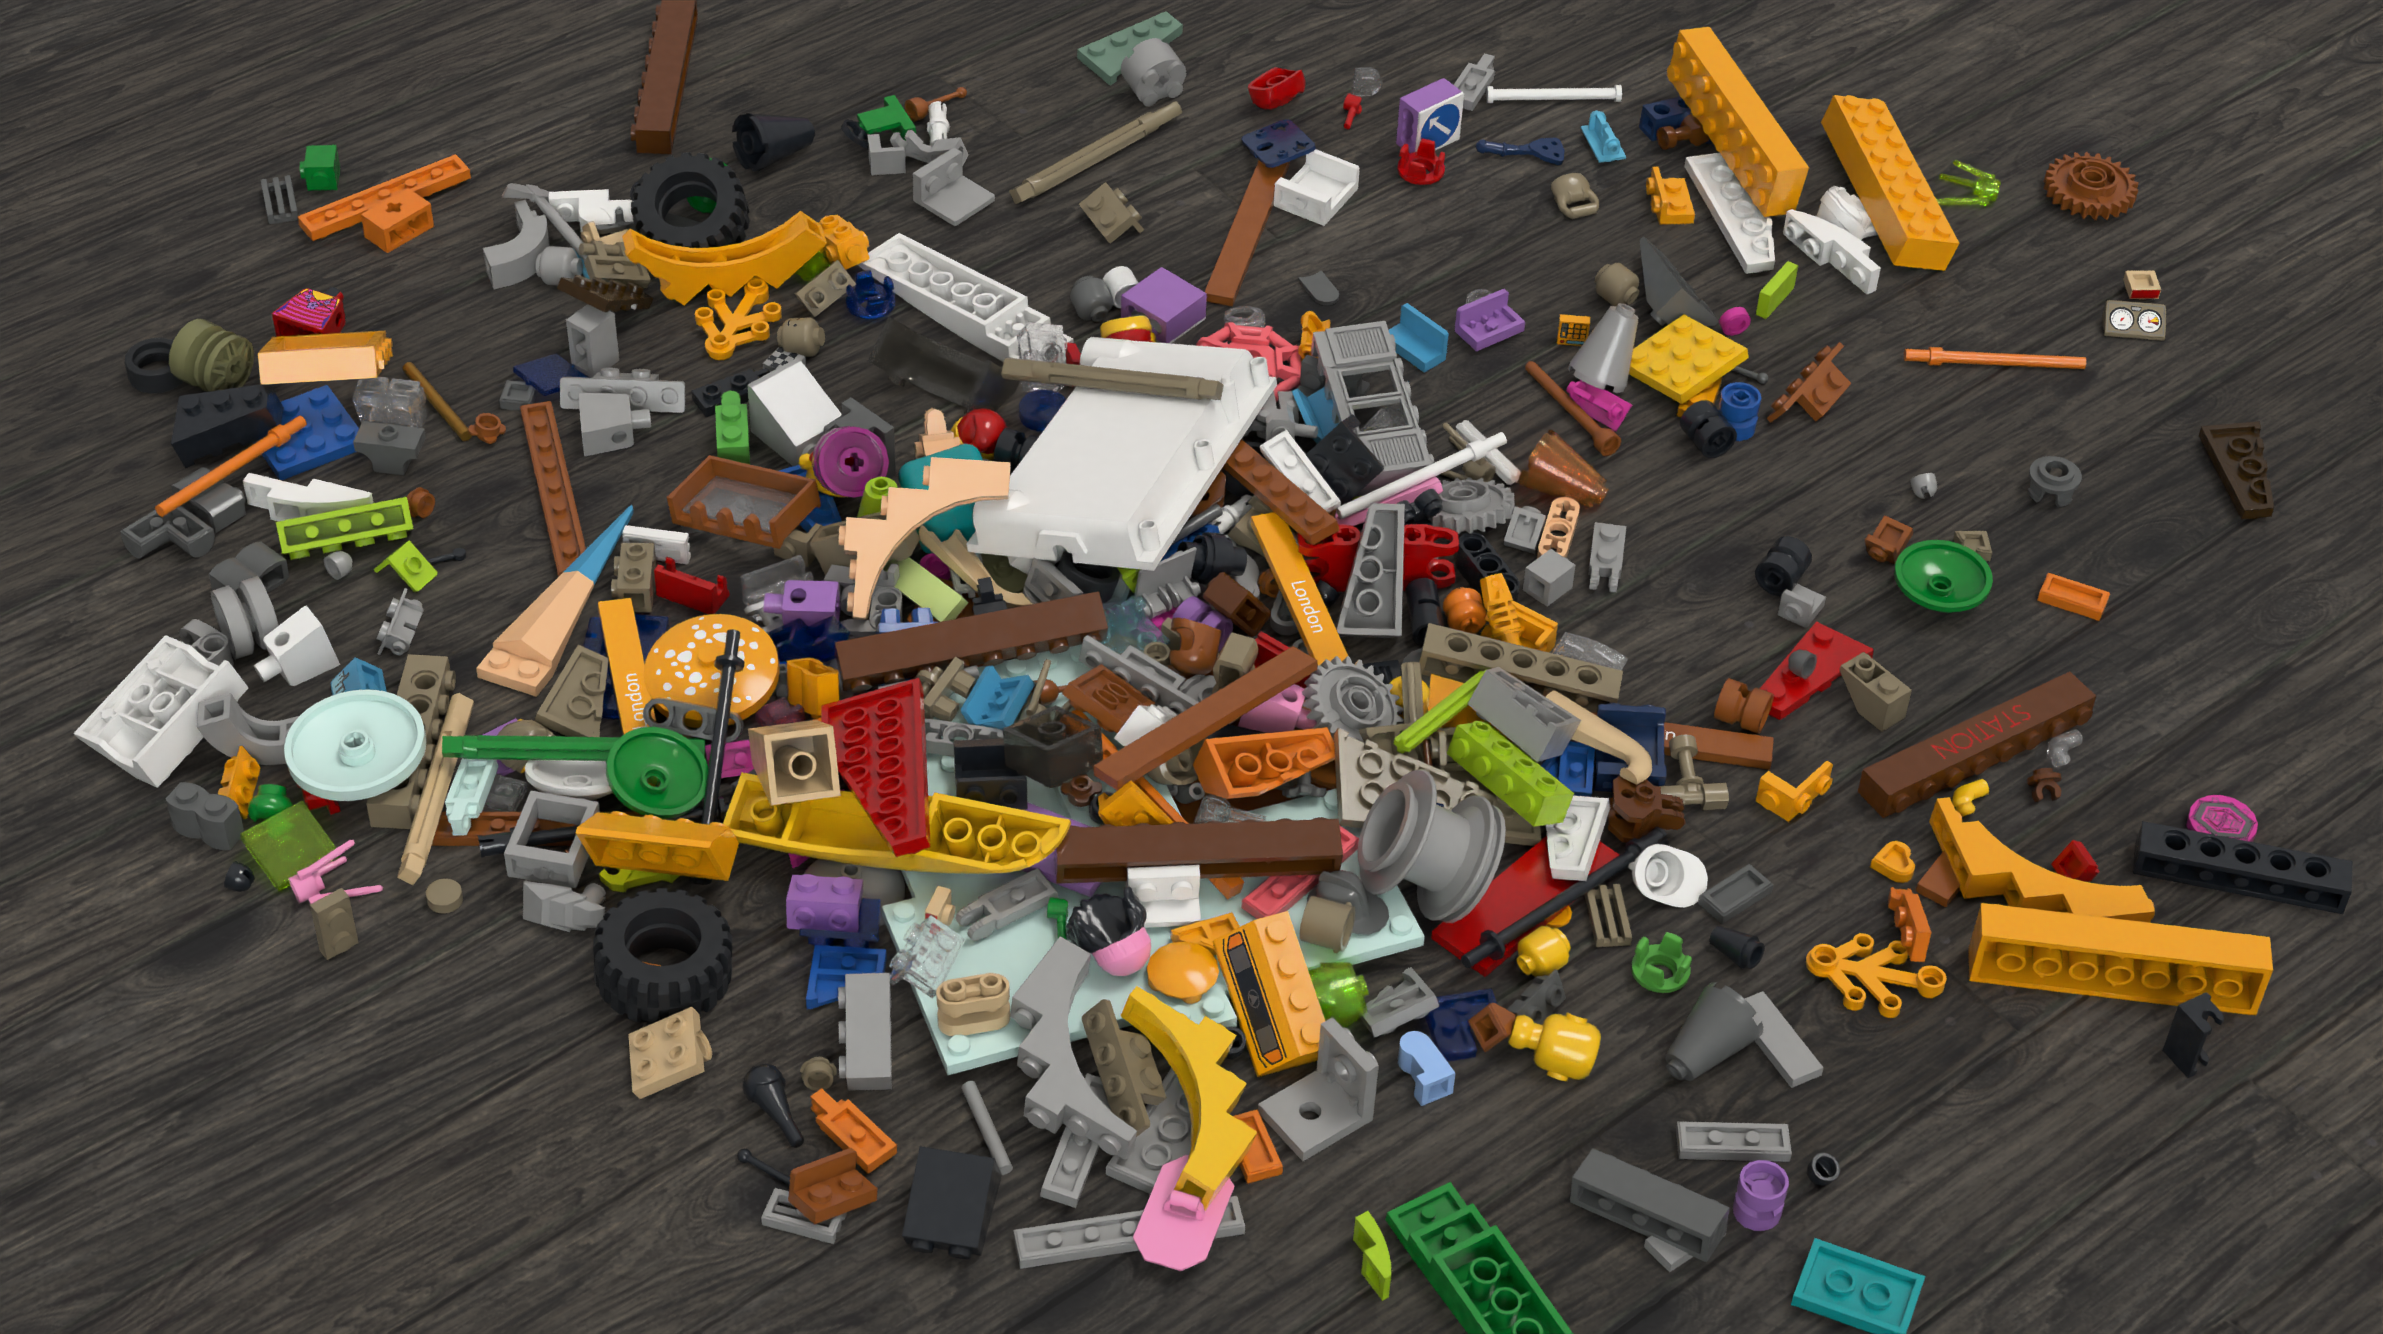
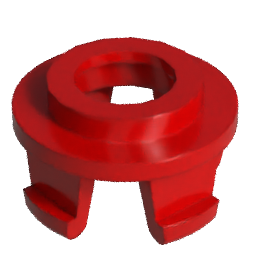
M1421 139L1417 152L1409 153L1408 144H1404L1401 147L1399 153L1401 159L1398 162L1397 171L1404 180L1413 184L1428 185L1439 181L1444 176L1445 153L1440 152L1439 157L1436 156L1435 141Z

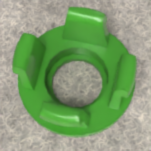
M1666 932L1661 944L1649 945V939L1643 937L1636 946V954L1631 965V971L1635 980L1642 987L1658 993H1670L1681 989L1689 980L1692 962L1691 956H1685L1682 953L1683 939L1675 934ZM1653 965L1668 967L1672 971L1673 977L1664 979V971Z

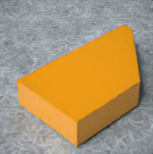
M1233 912L1171 929L1170 938L1172 942L1186 941L1199 944L1208 949L1213 955H1216L1212 941L1240 926Z

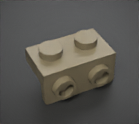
M1106 182L1079 203L1080 207L1110 244L1131 226H1134L1139 233L1144 231L1138 222L1142 218L1131 204L1128 207L1125 206L1128 199L1119 188L1113 191Z

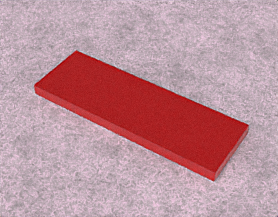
M1546 836L1491 882L1484 896L1469 914L1454 923L1442 922L1432 930L1431 939L1461 960L1464 954L1480 945L1479 939L1482 932L1492 930L1496 934L1577 883L1578 880L1552 878ZM1599 841L1589 874L1610 862L1619 854ZM1567 906L1504 946L1505 953L1503 958L1492 960L1488 956L1471 968L1486 977L1517 951L1520 940L1539 927L1546 926L1548 922H1551L1564 911Z

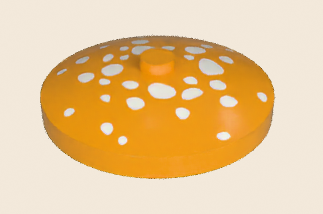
M710 614L694 617L669 629L652 646L644 665L646 688L652 700L655 698H668L717 708L721 671L714 666L716 657L724 655L727 631L730 629L738 630L740 632L737 657L741 658L745 664L743 671L735 673L730 711L737 713L744 720L757 712L769 700L777 686L780 666L776 647L770 636L761 627L747 619L727 614ZM655 704V708L668 718L669 711L667 707L663 704ZM691 710L685 716V723L688 727L700 728L703 718L699 712ZM729 718L728 725L734 724L735 721Z

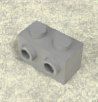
M587 304L566 320L571 366L592 378L597 372H601L602 368H610L619 361L615 314L610 310L602 312Z

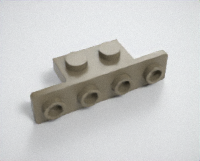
M1102 999L1082 1016V1022L1111 1112L1137 1130V1137L1150 1127V1120L1144 1103L1159 1105L1167 1097L1147 1037L1144 1034L1120 1030L1111 1001Z

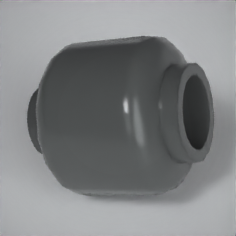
M1093 276L1082 277L1074 283L1070 292V301L1077 315L1085 321H1102L1108 316V312L1114 304L1113 297L1106 283L1101 278Z

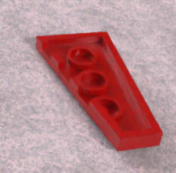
M1816 621L1761 686V690L1774 694L1769 715L1778 720L1783 719L1807 703L1811 695L1817 691L1823 692L1831 686L1832 681L1842 676L1840 673L1841 665L1863 652L1872 658L1874 649ZM1799 649L1809 651L1817 657L1816 667L1813 673L1806 679L1795 675L1788 666L1789 656Z

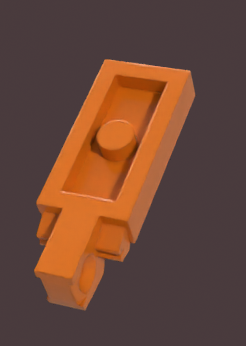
M1891 887L1888 897V908L1895 911L1894 922L1895 926L1899 927L1901 931V944L1903 947H1906L1910 961L1925 962L1931 930L1918 894H1913L1909 888L1906 890Z
M822 1088L810 1096L812 1100L811 1110L817 1115L815 1121L820 1126V1129L842 1150L854 1149L857 1152L856 1163L868 1174L897 1154V1144L849 1099L846 1101L841 1099L836 1102Z

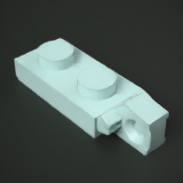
M461 759L445 801L446 815L449 818L448 822L451 823L453 836L467 835L471 827V818H478L480 813H482L499 767L497 760Z

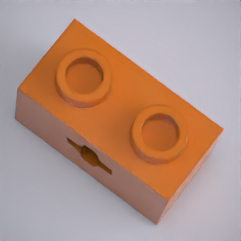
M409 188L361 214L365 238L386 253L393 251L434 227L431 203Z

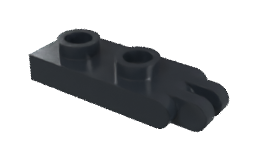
M768 368L758 371L748 369L691 390L692 400L705 417L715 415V406L722 405L721 396L724 392L735 391L740 395L741 404L749 402L747 385L770 373Z

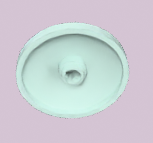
M379 690L347 691L317 702L296 719L285 739V760L294 781L310 794L335 801L362 800L391 790L406 780L416 770L426 750V733L418 711L412 704L400 696Z

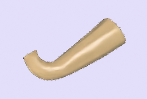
M920 526L919 537L922 544L978 593L977 579L991 576L976 554L968 552L967 541L960 530L956 529L948 540L941 542L934 532H929L925 526ZM991 577L994 594L1002 593L1007 608L1032 604L1022 592L1012 593L999 587Z
M1553 690L1547 694L1546 698L1581 720L1571 738L1572 740L1624 760L1628 767L1621 768L1620 776L1636 785L1651 775V757L1637 741L1559 692Z

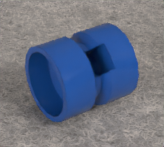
M1742 382L1730 383L1725 386L1721 391L1719 411L1722 416L1728 420L1737 432L1736 441L1748 440L1754 435L1761 404V393L1750 384Z

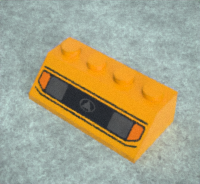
M1288 911L1253 920L1214 939L1212 943L1241 1030L1246 1037V1045L1257 1077L1318 1061L1320 1027L1325 1022V1018Z

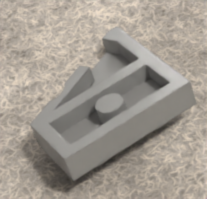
M1412 967L1402 972L1404 981L1399 986L1393 989L1392 986L1387 985L1379 992L1375 999L1369 1001L1358 1011L1363 1024L1374 1037L1389 1034L1398 1026L1413 1019L1423 1018L1429 1011L1439 1007L1435 994Z

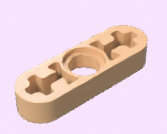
M1560 497L1552 502L1538 546L1537 559L1551 548L1557 549L1556 552L1567 558L1580 510L1578 502L1574 499ZM1562 512H1567L1566 519L1560 518ZM1558 530L1563 531L1566 535L1555 536L1550 532Z

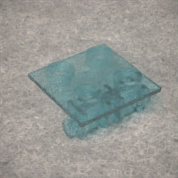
M1131 596L1128 600L1122 602L1121 606L1114 604L1112 609H1104L1108 632L1106 640H1102L1101 644L1120 655L1129 645L1144 653V648L1149 643L1161 642L1167 645L1170 643V640L1142 612L1146 604L1141 596Z

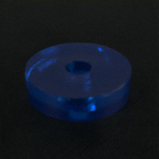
M1052 390L1032 391L1026 394L1019 403V418L1027 428L1043 432L1067 399L1062 394Z

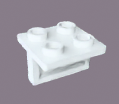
M1199 865L1127 868V881H1125V885L1132 888L1133 893L1139 898L1140 903L1146 909L1145 928L1185 926L1201 921Z

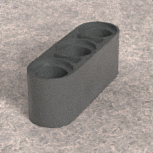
M655 698L650 700L643 709V718L650 727L665 728L679 734L708 740L713 738L716 708L668 698ZM655 704H663L669 711L668 719L664 723L656 722L651 716V710ZM691 710L699 712L703 718V723L697 730L690 729L685 723V716ZM730 711L729 718L735 721L736 731L732 736L726 737V742L738 739L744 730L742 718Z

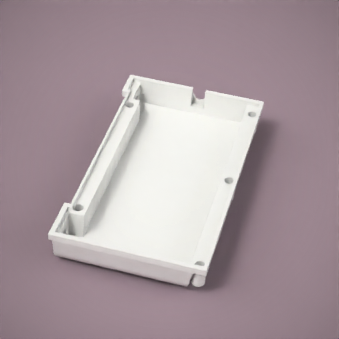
M1090 337L1084 344L1080 365L1215 380L1224 385L1221 400H1198L1076 387L1010 475L1008 499L975 502L973 523L976 531L966 543L968 552L1056 561L1058 558L1056 545H1061L1068 553H1072L1073 563L1154 571L1277 386L1276 377H1269L1267 359L1264 357L1253 358L1246 349Z

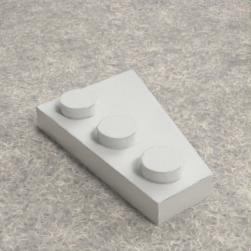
M1573 796L1563 823L1546 825L1552 878L1578 881L1587 880L1610 811L1609 798Z

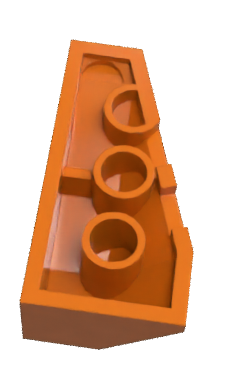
M1328 727L1205 739L1192 765L1205 793L1226 799L1259 796L1335 760V747Z

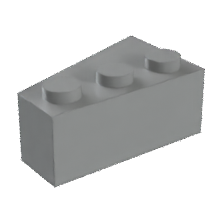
M1500 667L1485 671L1468 702V705L1476 711L1475 713L1478 717L1490 722L1537 762L1562 755L1581 722L1579 718Z
M845 974V987H838L839 1009H846V1021H839V1044L846 1043V1056H839V1078H846L848 1091L892 1089L890 974Z

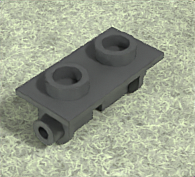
M1555 969L1549 976H1537L1533 983L1521 994L1522 1001L1516 1000L1507 1010L1516 1014V1016H1529L1534 1023L1541 1025L1546 1017L1550 1016L1566 999L1558 970Z

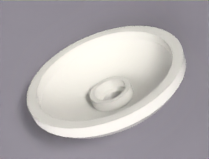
M528 760L525 765L527 781L543 793H553L577 799L583 798L590 801L613 793L606 777V761Z

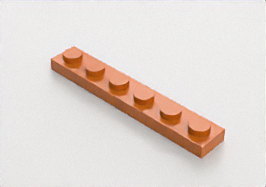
M455 154L297 216L298 223L309 238L315 241L362 222V213L407 188L423 198L471 179L470 169Z

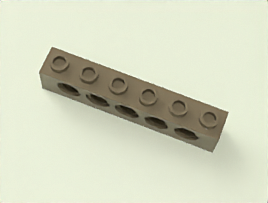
M1431 623L1428 624L1419 659L1422 675L1431 677V674L1462 683L1468 681L1479 671L1500 667L1545 697L1554 690L1594 713H1597L1599 704L1617 703L1623 675L1621 670Z
M411 654L407 656L397 696L407 700L420 714L426 733V750L420 764L406 780L387 792L367 799L366 805L371 827L411 829L429 771L428 768L431 765L435 752V742L439 739L443 726L441 719L443 715H446L449 706L448 693L449 691H454L456 674L455 671L450 670L449 659L446 656Z

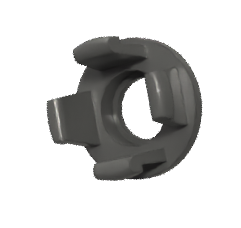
M2045 456L2038 458L2030 466L2029 478L2031 482L2028 494L2036 502L2041 501L2045 492L2056 494V506H2067L2073 500L2072 495L2074 491L2080 486L2082 480L2081 471L2074 463L2062 457ZM2052 467L2061 469L2062 477L2050 475Z

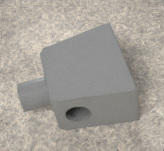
M578 393L584 456L632 447L634 445L633 429L651 428L650 409L631 411L630 399L627 394Z

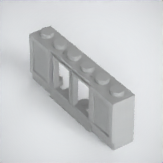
M1386 321L1327 328L1325 331L1313 332L1311 355L1312 357L1318 356V375H1325L1326 400H1333L1332 420L1334 424L1340 423L1352 414L1355 416L1353 410L1399 404L1406 424L1405 426L1360 432L1359 427L1354 430L1358 438L1384 466V470L1356 496L1368 494L1435 463L1433 455L1429 454L1427 450L1426 433L1424 429L1421 430L1419 428L1418 408L1416 405L1412 406L1410 384L1408 381L1404 382L1403 363L1401 358H1397L1395 338L1393 334L1389 333ZM1388 370L1395 392L1349 398L1343 376Z

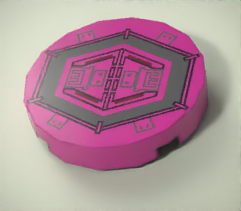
M2208 795L2198 799L2191 806L2186 825L2188 830L2191 829L2193 831L2253 842L2258 822L2255 814L2247 805L2235 798L2223 795Z

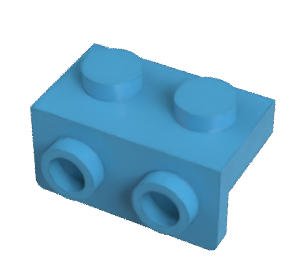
M992 665L986 666L963 704L961 713L970 725L998 728L1004 732L1009 731L1014 725V721L1023 705L1027 702V698L1035 684L1029 675L1001 679Z

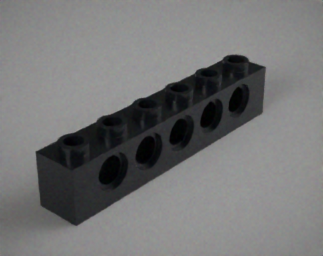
M2142 821L2135 843L2133 874L2343 914L2352 892L2353 861Z

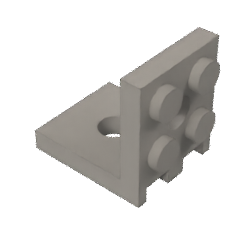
M1332 1017L1323 1022L1320 1027L1317 1070L1259 1103L1258 1112L1302 1161H1305L1373 1120L1379 1070L1378 1062L1373 1054L1364 1051L1347 1028H1342ZM1312 1111L1317 1113L1319 1117L1314 1120H1308L1300 1114Z

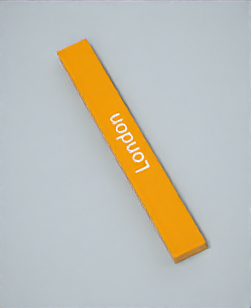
M1275 512L1251 516V527L1309 656L1317 660V666L1321 665L1326 659L1331 661L1335 656H1338L1343 661L1348 654L1302 554L1298 552V545L1289 525Z
M631 598L598 602L599 617L607 657L609 658V668L622 734L624 735L634 729L650 727L643 718V709L652 698L644 681L645 664ZM652 708L651 716L656 721L654 708Z

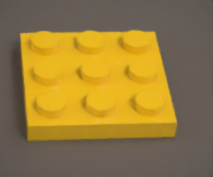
M1683 314L1633 349L1629 375L1673 400L1684 404L1748 359V350L1746 347Z

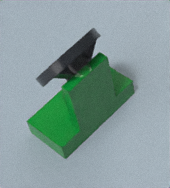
M895 95L884 97V107L857 114L859 122L846 119L841 125L842 131L848 138L867 149L868 142L864 141L867 140V135L891 129L893 133L899 132L901 138L906 141L904 137L908 130H913L916 133L915 125ZM847 126H850L853 129L852 131L854 133H852Z

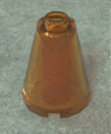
M1551 429L1543 435L1531 453L1527 466L1529 470L1523 469L1518 479V484L1523 487L1558 498L1569 497L1577 501L1578 504L1590 508L1595 503L1600 506L1609 492V489L1605 487L1607 480Z

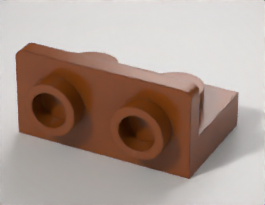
M848 1148L793 1169L790 1173L788 1201L815 1225L877 1201L878 1188L856 1170L857 1152L852 1148Z

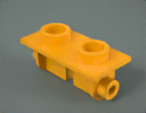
M1307 311L1301 317L1302 337L1298 348L1301 360L1306 355L1312 356L1313 332L1325 331V329L1330 328L1329 319L1321 322L1312 311Z
M239 746L237 756H233L225 762V769L221 780L223 788H219L218 794L234 800L239 807L241 817L247 819L248 804L253 798L261 767L243 746Z

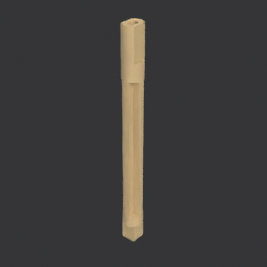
M460 693L454 694L451 697L401 858L402 864L397 878L411 885H414L426 865L458 759L442 756V736H464L474 706L473 700Z

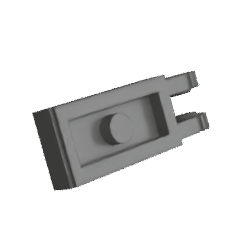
M1595 522L1588 575H1591L1589 589L1596 590L1600 577H1608L1609 592H1617L1618 579H1620L1622 571L1626 526Z
M1036 868L979 896L978 900L960 909L955 919L961 926L974 923L968 929L967 934L971 940L978 941L990 936L995 928L998 930L1048 905L1050 897L1058 898V892L1042 872ZM983 914H985L986 917H984V918H982V919L979 920V918H980Z

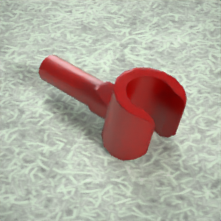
M1348 94L1343 104V108L1348 111L1344 123L1345 129H1350L1354 117L1362 111V106L1360 105L1362 98L1353 94Z

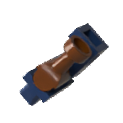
M1681 97L1643 105L1639 128L1651 141L1657 140L1663 150L1674 148L1677 141L1689 140L1695 146H1700L1705 142L1706 144L1713 143L1704 132L1703 125L1692 115L1691 109Z

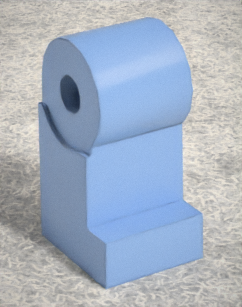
M1411 1031L1404 1034L1400 1039L1398 1065L1404 1072L1411 1074L1414 1079V1097L1418 1103L1423 1106L1453 1094L1455 1072L1432 1040L1426 1034L1419 1031Z

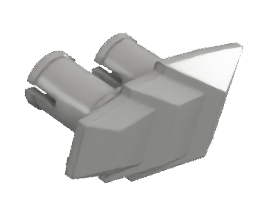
M524 881L523 919L570 932L571 929L585 931L586 928H596L598 923L603 920V915L605 914V907L600 904L606 899V897H603L606 895V892L602 886L596 883L587 885L584 892L579 894L573 892L571 887Z

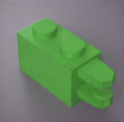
M730 390L722 394V405L715 406L717 456L750 464L747 404H741L739 393Z

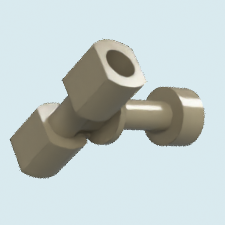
M1679 735L1669 741L1670 753L1672 758L1679 760L1682 779L1677 781L1674 786H1659L1661 787V794L1680 797V799H1683L1684 805L1701 804L1702 810L1726 809L1729 802L1727 784H1704L1701 777L1695 776L1692 757L1698 753L1696 738L1692 735Z

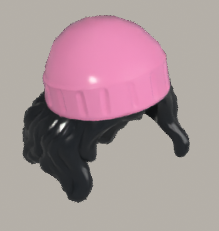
M1128 886L1124 888V898L1104 893L1102 895L1095 894L1089 900H1081L1080 907L1074 906L1072 915L1066 925L1068 939L1071 940V943L1092 954L1098 965L1114 976H1128L1137 972L1145 965L1151 952V939L1144 927L1147 918L1146 909L1140 903L1139 898L1135 896L1132 888Z

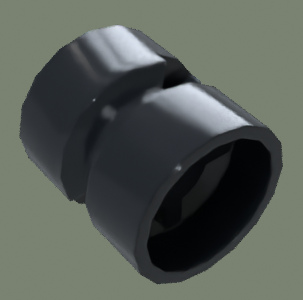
M1701 400L1688 407L1680 419L1681 429L1707 458L1722 456L1729 451L1736 441L1737 432L1734 427L1722 416L1717 407L1708 400Z
M1005 428L997 440L994 461L1009 462L1011 465L1010 471H1014L1039 437L1030 435L1026 438L1023 432Z
M1791 536L1780 537L1772 545L1767 556L1758 564L1755 570V578L1763 590L1772 595L1782 596L1786 589L1792 591L1799 578L1803 576L1812 562V554L1801 540Z

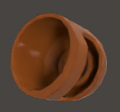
M1173 618L1171 630L1179 634L1181 645L1179 650H1171L1169 652L1170 664L1178 672L1186 675L1208 674L1214 668L1217 660L1222 631L1189 619Z

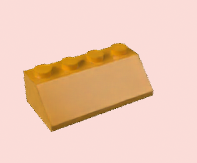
M613 811L610 814L597 812L576 829L577 837L596 866L724 881L729 880L739 845L731 828L723 823L699 824L683 818L676 821L662 820L654 815L635 817L619 811Z

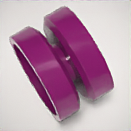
M854 426L834 428L824 434L814 447L812 456L814 475L821 486L832 494L852 498L863 496L865 485L871 479L886 477L889 465L887 449L880 438L868 429ZM850 456L854 459V464L851 467L845 465V458H850Z

